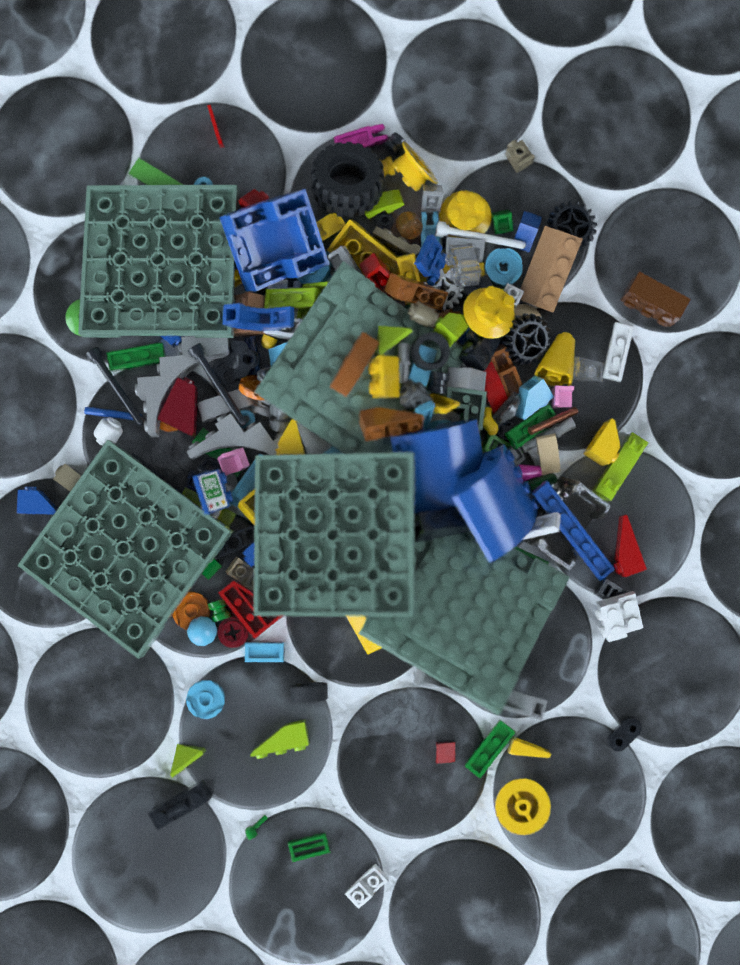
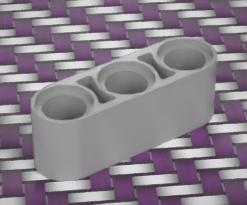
M239 389L228 392L240 411L255 406L254 399L243 395ZM221 395L197 404L203 423L217 420L223 414H232Z

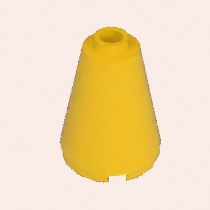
M563 332L556 336L536 368L535 376L543 378L547 385L555 387L567 384V386H570L573 382L575 339L570 333Z

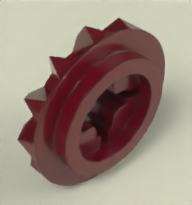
M229 617L223 620L218 628L220 642L229 648L240 647L249 636L248 630L238 617ZM231 624L235 630L241 629V631H239V633L236 634V641L235 638H233V635H226V633L231 631Z

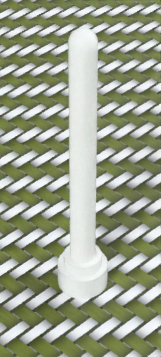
M438 221L435 236L442 238L443 236L452 235L468 239L485 240V242L524 249L526 246L524 241L452 228L442 221Z

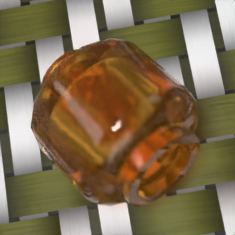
M406 211L401 213L396 219V229L404 239L412 240L421 234L423 224L416 213Z

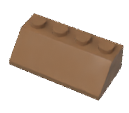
M544 226L521 286V290L524 293L520 300L554 312L582 239Z

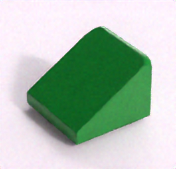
M510 210L491 213L495 235L514 231Z

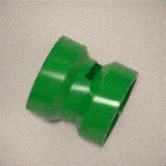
M223 599L207 604L209 610L213 611V622L232 617L231 612L225 608L227 603Z

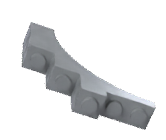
M181 337L182 343H179L180 356L159 357L160 364H157V373L160 376L137 378L138 384H135V394L142 401H146L143 403L144 413H147V420L144 421L145 432H148L151 437H159L160 421L157 418L177 378L183 379L190 372L201 366L198 359L195 360L194 357L190 356L188 350L194 345L201 343L205 349L204 356L208 362L222 359L231 354L230 338Z
M223 414L217 419L218 422L215 424L219 431L208 433L204 441L193 443L189 446L190 450L187 451L192 460L217 449L232 447L249 448L268 455H276L275 449L279 448L278 442L284 432L274 436L275 440L273 441L260 422L258 424L253 422L246 427L247 431L243 432L232 414Z
M417 668L414 679L415 684L468 698ZM512 690L503 709L530 718L543 720L547 701Z

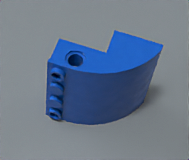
M306 189L270 198L219 217L245 291H258L286 278H299L330 265Z
M477 418L439 423L434 428L391 437L393 453L415 454L414 513L456 507L457 504L453 499L458 478L478 471L483 457Z
M505 444L483 453L480 469L458 478L453 495L454 501L489 562L510 551L527 536L536 522L539 508L538 501L531 495L530 485L528 482H524L522 478L521 468L514 463L512 451L510 449L507 450Z

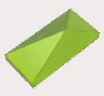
M379 326L377 341L380 343L375 350V354L377 356L382 355L413 331L411 328Z
M177 744L170 776L172 778L202 756L206 749L204 747Z

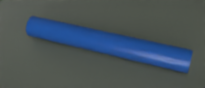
M85 407L84 414L134 420L129 412Z

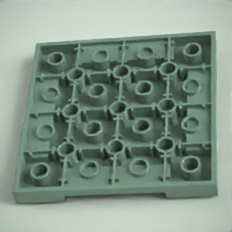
M87 185L78 334L82 337L121 338V336L234 338V328L223 325V305L235 304V260L219 217L239 209L240 190L238 186Z
M343 261L254 393L343 454L393 453L391 437L393 436L365 441L359 425V411L376 407L415 413V411L410 408H404L400 404L401 399L399 397L372 399V394L369 393V383L372 382V376L368 372V364L347 397L329 386L346 355L350 352L357 337L362 332L377 340L379 326L411 328L413 332L382 354L383 356L398 357V344H410L411 348L413 341L418 336L427 332H433L434 329L429 326L424 327L410 320V315L406 308L379 290L372 281ZM426 340L421 344L437 350L434 362L440 358L441 351L435 341ZM455 342L450 347L448 361L442 367L432 371L447 374L448 367L459 368L462 364L459 355L463 347ZM374 352V354L372 355L371 359L377 357V355L375 354V352ZM409 353V362L412 364V358ZM429 376V380H428V383H427V386H426L427 389H428V384H430L431 381H433V379H431L430 376ZM399 383V390L404 384ZM427 390L428 394L436 393V394H439V395H440L439 392H433V391H428V390Z
M107 440L17 566L139 659L147 653L165 628L168 619L234 531L210 513L205 515L203 508H200L115 442Z
M414 453L255 456L254 616H416Z
M472 531L416 543L414 535L416 616H368L358 634L498 715L502 712L548 616L554 609L570 577L538 558L532 559L515 548H512L496 560L489 562Z

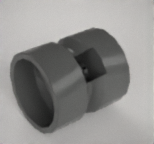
M270 404L269 427L274 431L285 432L292 418Z

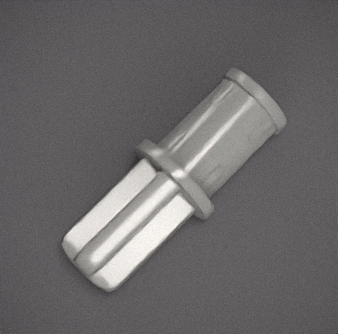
M398 344L400 384H405L408 381L409 365H411V362H409L410 344Z

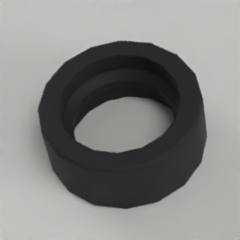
M427 332L418 336L410 348V356L413 363L425 371H432L442 367L448 361L450 355V347L447 340L436 332ZM426 340H433L439 345L441 355L434 363H427L420 356V345Z
M325 682L299 683L290 686L291 701L294 703H312L328 699V687Z

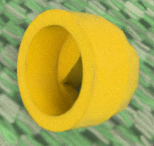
M263 334L261 339L262 346L266 349L273 348L277 343V339Z

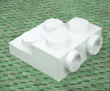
M634 591L596 602L598 609L595 610V613L602 625L599 627L602 638H606L608 642L625 638L627 633L643 628Z

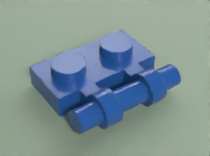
M433 234L427 235L414 263L424 277L428 276L427 284L430 286H434L435 282L439 280L440 271L444 268L447 257L446 254L441 253L443 247Z

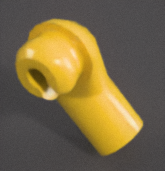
M485 407L483 428L489 435L493 436L498 432V424L492 418V409Z

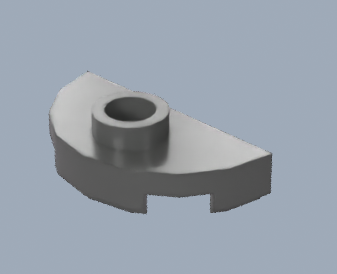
M513 392L492 415V418L498 425L515 416L520 404V396Z

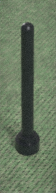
M201 343L194 345L188 350V353L195 360L198 359L238 423L244 426L246 424L244 416L205 358L204 347Z
M99 347L89 350L86 353L88 360L98 366L137 425H144L143 418L104 363L103 353Z

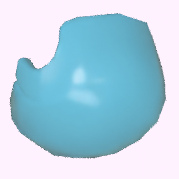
M204 616L193 619L187 629L190 641L199 646L211 643L217 634L215 622L209 617Z

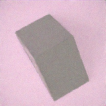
M448 367L447 374H450L449 381L446 382V387L484 391L487 372L473 368Z

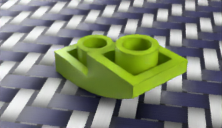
M399 189L382 192L378 204L373 206V209L369 212L365 211L366 217L370 219L384 210L390 214L404 206L405 204Z

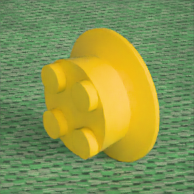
M405 141L402 142L405 153L395 159L391 165L398 173H402L404 183L408 187L411 186L414 191L420 190L427 180L437 185V178L424 160Z
M458 191L449 195L442 203L439 221L446 222L452 228L485 234L491 223V210L487 201L481 195L472 191ZM447 235L448 237L463 238L458 236Z
M489 286L488 288L477 289L471 292L464 302L463 314L465 321L476 334L489 339L503 337L510 331L509 328L513 326L515 300L500 288Z
M512 780L501 788L496 797L495 811L497 818L505 829L514 834L528 835L537 832L545 825L550 815L551 807L548 794L541 785L533 780Z

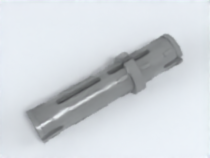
M569 417L540 432L521 446L523 452L526 453L537 447L536 437L555 433L556 437L560 438L565 432L575 429L574 420L572 417Z

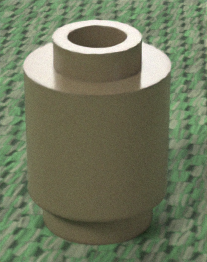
M419 301L416 304L413 303L408 310L409 319L424 327L429 326L432 328L438 319V313L435 312V309Z

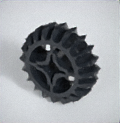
M570 200L566 206L562 202L560 207L555 206L554 212L549 213L550 218L546 220L547 227L576 236L577 232L582 229H586L585 235L581 237L582 241L578 249L581 251L583 246L588 247L589 242H592L594 239L592 235L597 233V230L594 229L597 226V222H592L596 217L595 215H589L592 212L591 209L585 210L586 204L580 207L579 201H576L575 205H573ZM567 214L566 221L557 224V219ZM575 215L579 216L582 220H578ZM569 223L575 227L573 230L568 227Z
M523 313L522 317L520 315L516 316V321L512 320L513 326L509 328L510 331L504 335L506 338L501 342L506 345L505 352L509 353L508 357L512 358L513 362H518L520 365H531L532 362L538 363V358L543 359V352L546 353L548 351L546 349L547 346L552 345L548 342L552 335L548 334L551 329L546 327L548 323L542 321V317H536L532 313L529 315ZM529 325L524 331H519L522 327ZM522 336H525V337H527V338H528V340H529V341H531V343H530V342H527V341H525V338H524V337H522ZM534 347L532 351L524 354L525 351L527 352L529 350V348Z

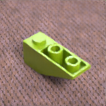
M306 720L289 722L283 725L251 752V757L256 756V759L267 757L268 753L275 752L276 755L287 753L288 749L294 748L295 751L306 749V746L310 743Z

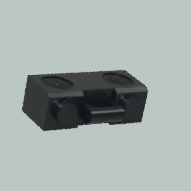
M470 328L466 335L469 342L463 346L459 358L467 368L485 371L502 337L496 339L485 338L476 334Z
M201 780L152 808L148 815L156 830H160L209 802L212 795L204 780Z

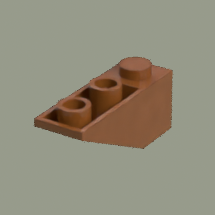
M391 273L384 290L396 299L414 304L419 301L437 310H442L448 292L395 273Z
M381 407L359 411V425L365 441L423 430V414Z

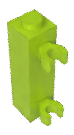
M633 432L627 435L620 446L621 448L618 450L619 457L614 463L611 462L607 466L592 490L597 499L605 502V500L607 502L612 501L649 442Z

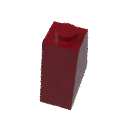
M186 377L183 380L177 378L157 419L195 438L197 430L198 388L194 385V381Z

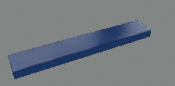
M545 480L531 492L547 514L558 512L561 515L559 530L599 581H602L615 570L548 481Z

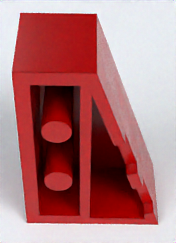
M234 580L219 592L220 596L254 639L283 617L254 616V592L237 580Z

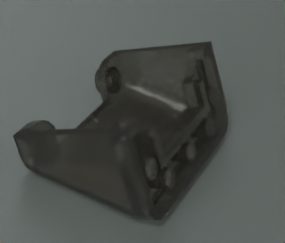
M560 477L557 479V483L552 486L585 530L592 519H603L611 505L581 482L573 479ZM541 505L538 508L537 517L547 515ZM560 530L522 540L569 571L577 562V554L573 551L572 545Z

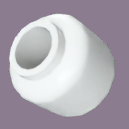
M108 417V419L103 418L94 430L97 443L104 446L107 440L116 443L123 433L121 423L112 417Z

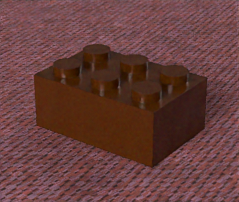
M640 271L630 281L620 299L626 307L641 311L640 313L643 316L658 320L657 323L664 327H671L679 321L691 300Z

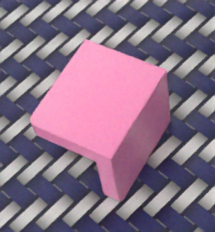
M574 386L553 387L552 408H571Z
M243 447L221 454L217 458L221 470L225 472L226 476L245 470L250 466Z

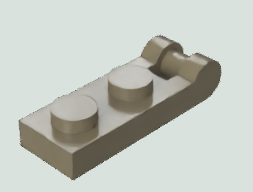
M376 226L372 233L382 244L402 255L414 253L417 259L421 250L419 245H410L403 237L399 236L397 238L393 236L390 230L386 228L381 229Z

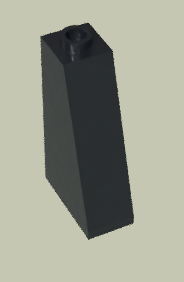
M459 508L419 512L414 519L416 543L471 532Z

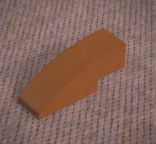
M362 332L357 337L350 352L346 355L329 387L347 397L380 342Z
M500 344L490 362L493 363L506 395L509 397L513 392L518 394L522 382L515 365H513L511 358L508 357L509 353L505 352L506 347Z

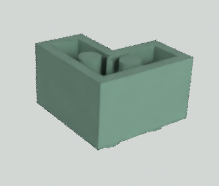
M448 387L446 397L460 402V406L453 410L463 411L462 420L477 418L479 432H481L487 392Z

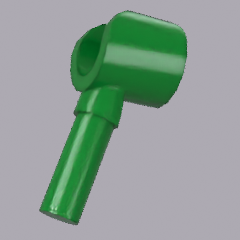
M266 815L254 825L248 826L245 829L248 840L258 835L255 829L268 819Z

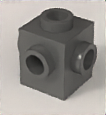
M409 379L399 390L400 404L406 409L410 408L415 411L422 404L430 400L432 401L427 388L419 381L416 383Z

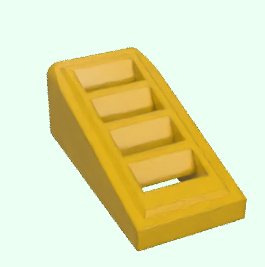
M436 393L429 394L432 402L435 404L433 414H446L460 406V402Z
M514 736L511 738L507 752L511 755L550 758L551 756L548 749Z

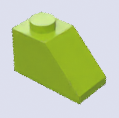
M448 313L444 318L440 316L437 319L433 332L442 335L447 340L449 347H451L467 331L469 326L465 321L464 315Z

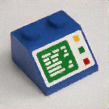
M217 469L193 476L205 515L232 506L231 502H234L231 491H227L225 484L228 483L225 472Z

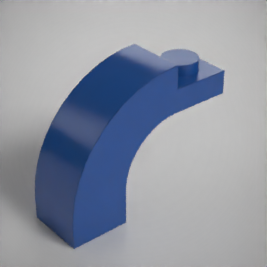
M240 303L223 305V325L244 330L280 331L282 328L294 327V308L291 306L254 308Z

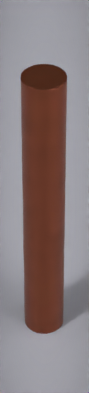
M573 407L528 428V433L530 435L535 434L578 414V409Z

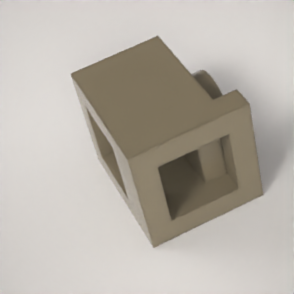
M514 140L507 145L508 149H506L505 156L516 173L533 163L535 156L530 152L523 140L519 142Z

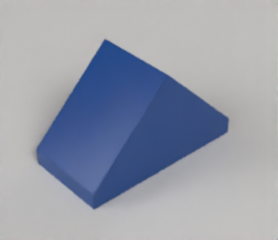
M524 211L514 240L524 241L526 246L524 249H517L530 252L542 217Z

